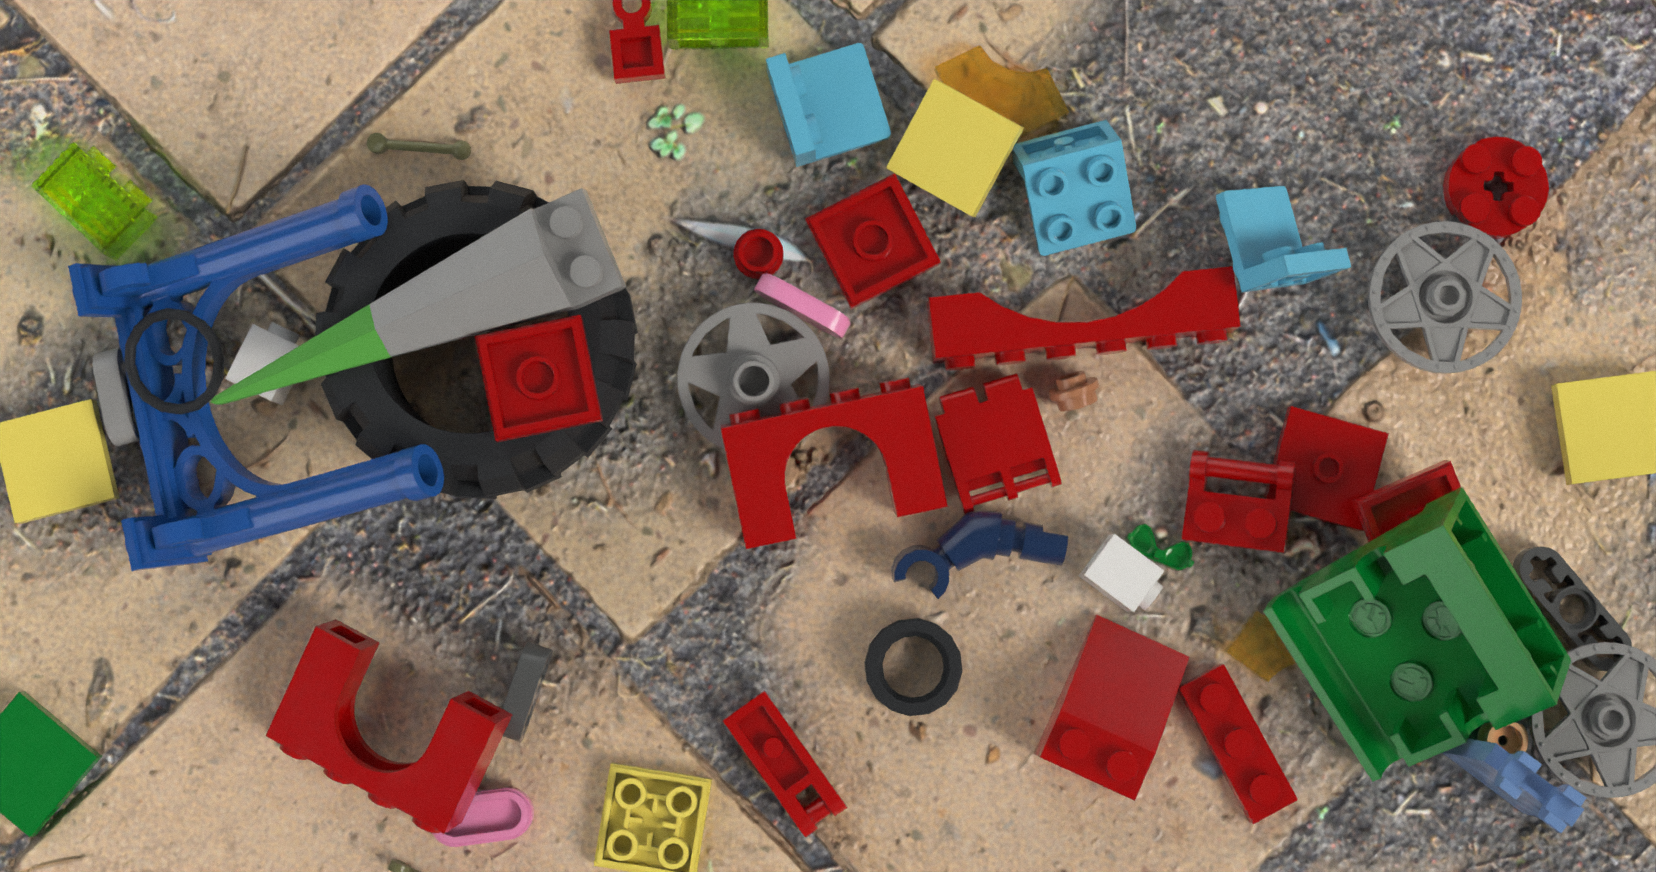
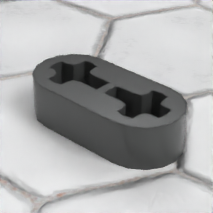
M531 642L526 643L502 708L513 714L503 737L518 742L523 740L551 661L552 649Z

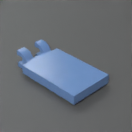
M1468 738L1467 743L1443 752L1444 755L1520 812L1539 818L1558 833H1562L1566 826L1572 827L1584 811L1581 805L1587 798L1569 784L1555 787L1539 776L1536 772L1542 764L1525 751H1517L1514 754H1510L1497 743Z

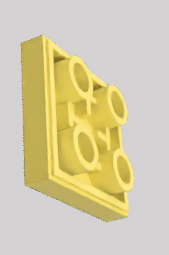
M933 79L886 169L966 214L976 217L1024 127L941 81Z
M1656 371L1551 385L1566 485L1656 474Z
M89 399L0 422V463L14 523L23 524L120 498L96 400Z
M610 763L594 866L629 872H697L712 778Z

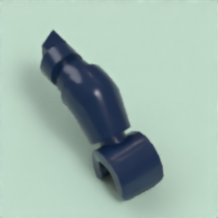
M971 512L965 514L937 539L940 546L936 549L925 545H912L903 549L895 557L891 567L893 582L905 580L908 568L915 562H929L935 568V577L929 588L936 598L939 599L947 589L949 570L954 566L960 571L981 559L993 560L995 555L1009 557L1011 552H1017L1018 559L1062 566L1066 556L1068 536L1043 532V525L1024 522L1022 527H1016L1015 520L1002 518L1001 512Z

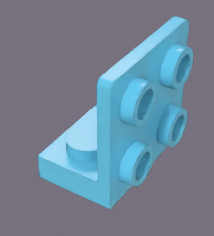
M862 43L849 45L790 64L785 53L766 59L767 75L796 167L890 138L891 130Z
M1107 120L1015 144L1011 151L1013 163L1025 182L1037 249L1042 256L1136 231L1122 140Z
M1285 186L1228 190L1216 195L1220 222L1225 230L1233 260V270L1238 278L1241 293L1303 285L1351 268L1347 248L1325 250L1324 243L1322 242L1302 247Z

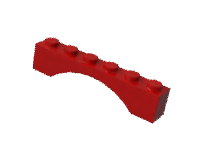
M1233 266L1183 271L1163 291L1142 305L1113 317L1089 322H1053L1028 317L999 305L980 292L929 297L927 301L933 364L945 362V370L949 371L976 367L975 359L995 357L996 365L1019 364L1026 362L1025 354L1045 352L1046 360L1068 359L1076 357V349L1096 347V355L1117 354L1127 351L1126 344L1146 342L1147 350L1166 349L1177 346L1176 338L1195 336L1198 345L1221 343L1227 341V333H1232L1241 327Z

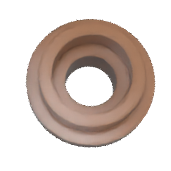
M1076 371L1058 377L1055 380L1057 386L1048 392L1050 400L1057 402L1059 411H1071L1095 403L1098 400L1095 390L1099 387V383L1096 377L1086 378L1085 371Z

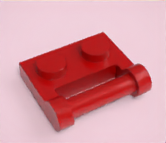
M1193 450L1190 462L1182 540L1285 554L1296 476V462L1280 460L1279 465L1210 457L1209 451ZM1215 477L1276 485L1275 500L1207 492V478Z

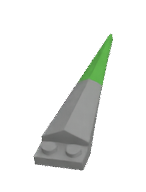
M580 188L536 209L530 208L214 396L210 403L217 405L227 404L390 357L579 309L627 288L587 190Z

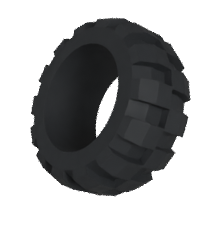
M464 180L425 187L424 197L403 206L394 201L386 207L388 224L384 234L359 242L351 252L345 248L342 249L325 281L332 288L325 312L316 313L315 336L530 208L536 209L549 202L539 198L534 190L500 181H495L491 187L468 186ZM625 288L584 307L568 311V317L581 315L583 319L603 419L600 422L503 442L495 441L493 430L480 433H456L437 429L422 419L408 403L398 384L392 357L325 375L326 378L321 383V386L336 420L342 421L357 440L355 445L371 459L396 453L416 445L426 444L436 452L443 467L444 484L440 493L457 498L496 499L498 495L518 491L528 493L561 478V473L583 456L588 458L612 430L610 424L622 401L628 400L637 366L634 361L635 334L638 333L631 296Z

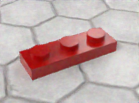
M1220 663L1179 686L1178 692L1250 823L1255 824L1298 800L1224 664Z

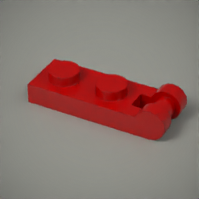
M765 690L723 720L733 737L805 837L818 830L819 828L816 824L831 813L836 817L848 808ZM812 784L820 796L804 807L796 795Z

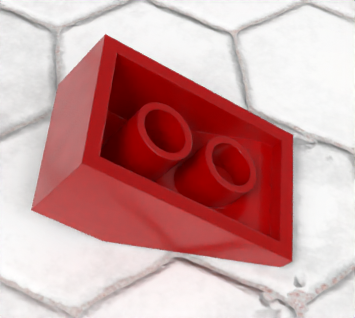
M1095 615L1034 754L1135 801L1158 749L1190 657L1106 618Z

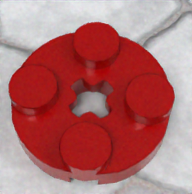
M1488 137L1468 146L1453 160L1445 174L1443 194L1448 210L1452 215L1455 214L1461 223L1477 228L1493 239L1506 238L1516 234L1536 222L1546 205L1549 182L1546 170L1542 165V156L1535 148L1525 146L1521 142L1507 137ZM1494 175L1501 177L1502 182L1506 183L1508 187V192L1501 195L1500 201L1493 200V193L1484 190V182L1493 180Z

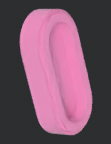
M762 274L754 288V291L767 301L793 313L803 321L836 338L842 339L851 324L850 319L843 313L771 274Z
M513 787L477 791L461 824L445 834L441 832L432 834L439 842L450 847L515 839L525 833L531 826L534 817L533 804L526 793Z

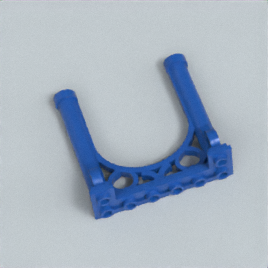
M363 184L343 191L336 200L148 265L147 263H132L119 266L79 263L70 265L68 268L78 316L115 318L119 336V347L123 360H125V344L133 327L147 314L165 308L185 310L206 321L212 329L224 302L246 281L384 234L388 224L386 207L378 192L371 186ZM206 289L196 307L183 300L185 295ZM168 319L153 323L143 332L136 346L135 364L140 380L151 394L164 402L182 404L195 400L207 389L205 369L208 342L198 329L181 320L187 331L182 347L175 353L169 344L166 327ZM172 366H182V373H174ZM127 375L129 395L133 403L139 432V443L143 451L150 485V495L156 516L132 517L121 520L131 571L208 562L207 556L212 555V552L406 498L411 501L437 496L443 488L444 472L441 461L436 452L426 444L402 449L396 453L288 484L272 483L250 472L231 453L217 429L209 402L200 410L182 415L160 412L141 399L130 385ZM188 438H197L200 445L189 446ZM202 457H205L216 468L213 491L208 498L201 492L197 477V466ZM235 486L256 496L227 505L233 497Z

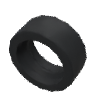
M919 618L897 620L881 629L869 644L864 662L866 681L875 698L891 711L907 716L930 714L946 705L957 691L963 672L961 653L952 636L936 623ZM917 636L927 639L937 647L942 656L943 673L941 680L931 692L923 696L907 697L900 695L889 686L884 677L883 661L885 654L893 643L904 637Z

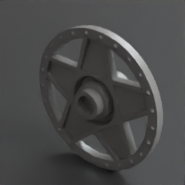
M1457 222L1427 223L1410 229L1397 237L1378 258L1368 285L1369 313L1373 326L1382 342L1396 357L1405 363L1432 373L1463 372L1492 359L1512 337L1517 327L1522 307L1520 279L1506 251L1486 233L1472 226ZM1443 233L1465 237L1470 240L1444 259L1423 242L1420 237ZM1396 256L1407 287L1381 303L1380 296L1383 276L1392 258ZM1492 257L1496 260L1505 277L1509 303L1482 286ZM1422 328L1430 360L1408 350L1393 335L1391 330ZM1468 329L1500 331L1498 336L1482 352L1460 361Z
M741 303L726 307L705 319L694 330L684 346L677 373V385L681 404L694 427L709 441L725 449L721 425L730 423L729 414L759 408L760 417L781 413L780 403L799 399L791 384L815 362H817L818 389L812 406L825 404L829 390V367L826 354L811 328L799 317L783 308L765 303ZM756 314H764L783 320L800 332L803 337L770 345ZM730 318L727 351L692 356L706 333L722 321ZM688 383L720 396L713 429L696 410Z
M1610 642L1590 643L1568 651L1571 663L1559 696L1568 714L1546 734H1544L1543 711L1529 716L1532 741L1540 759L1547 769L1561 782L1569 784L1577 791L1588 795L1606 798L1625 797L1651 787L1656 783V764L1638 779L1634 780L1637 747L1656 745V708L1643 703L1648 670L1656 678V659L1635 647ZM1595 654L1621 655L1601 680L1573 666L1572 663ZM1590 755L1604 786L1580 780L1563 768L1559 762Z

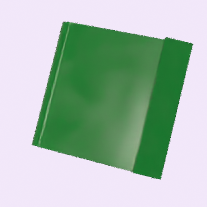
M1463 487L1426 504L1421 513L1282 591L1263 610L1372 782L1381 779L1385 769L1401 758L1410 767L1467 743L1471 732L1486 722L1490 721L1494 729L1498 730L1557 705L1571 663L1570 656Z

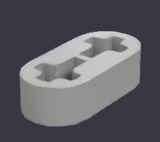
M120 347L94 353L92 362L93 373L108 437L115 446L139 441V432L133 403L129 395V384Z

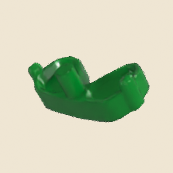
M1147 524L1136 526L1125 537L1129 545L1149 560L1171 570L1181 571L1185 568H1191L1194 564L1192 560L1193 552L1189 543L1181 541L1168 546L1164 550L1159 549L1156 546L1152 529Z

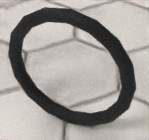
M165 308L147 314L133 327L125 344V369L130 385L144 402L160 412L179 415L200 410L213 399L223 381L224 354L219 338L206 321L189 311ZM166 319L182 320L198 329L209 343L214 359L213 376L206 391L195 400L182 404L164 402L151 394L140 380L135 364L136 346L143 332L153 323Z

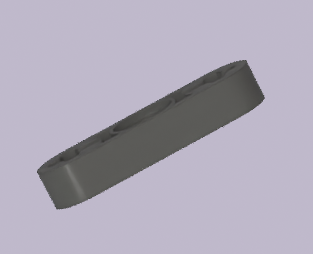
M1532 547L1521 551L1516 556L1513 562V568L1542 614L1572 649L1590 643H1598L1592 635H1582L1581 638L1577 635L1579 632L1589 629L1597 619L1600 624L1593 626L1591 629L1600 639H1613L1615 643L1632 646L1627 633L1558 552L1549 547ZM1530 560H1546L1549 565L1545 568L1544 573L1553 584L1561 583L1565 580L1567 585L1554 590L1546 599L1544 593L1550 592L1553 589L1544 579L1531 580L1529 574L1534 568ZM1569 594L1578 596L1583 601L1585 607L1582 619L1575 624L1566 622L1559 612L1560 602ZM1595 654L1581 660L1593 670L1608 671L1621 655L1613 654L1614 657L1611 659L1609 657L1598 658Z

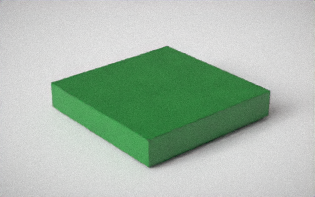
M25 691L18 692L0 714V813L28 837H34L100 760L102 755Z

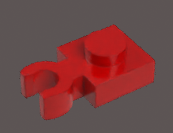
M613 0L615 16L624 27V29L609 30L616 84L666 79L660 26H645L652 13L650 0H641L640 9L634 13L626 12L623 9L622 0Z

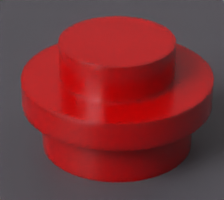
M752 229L739 237L734 246L733 257L736 267L743 275L759 280L762 274L774 275L780 269L783 263L784 251L780 240L775 234L764 229Z

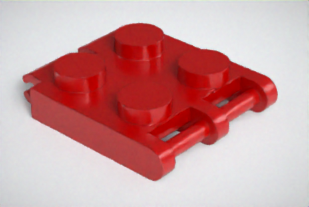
M1017 373L983 383L982 386L987 401L981 403L978 402L973 386L939 396L943 414L935 416L934 419L964 514L973 512L976 505L1005 496L1008 501L1018 498V492L1048 483H1050L1051 487L1062 485L1033 387L1023 390ZM1045 469L1046 474L1016 483L1013 478ZM1002 482L1003 487L970 496V491Z

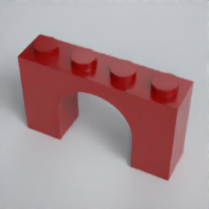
M909 377L879 383L881 392L861 396L859 387L829 393L830 403L810 406L809 398L780 403L781 413L760 417L759 408L729 414L730 423L721 425V433L746 549L796 539L785 485L787 462L793 449L803 438L825 427H848L865 434L876 444L883 458L893 510L897 517L948 507L923 386L920 384L911 385Z
M337 619L315 626L267 731L266 737L279 743L280 750L286 755L299 760L308 759L323 767V772L328 778L342 784L352 783L368 792V798L375 804L389 809L397 808L412 816V822L427 832H441L445 834L461 824L513 714L468 690L450 699L428 748L418 761L404 763L386 759L367 745L358 730L355 720L356 695L380 643Z

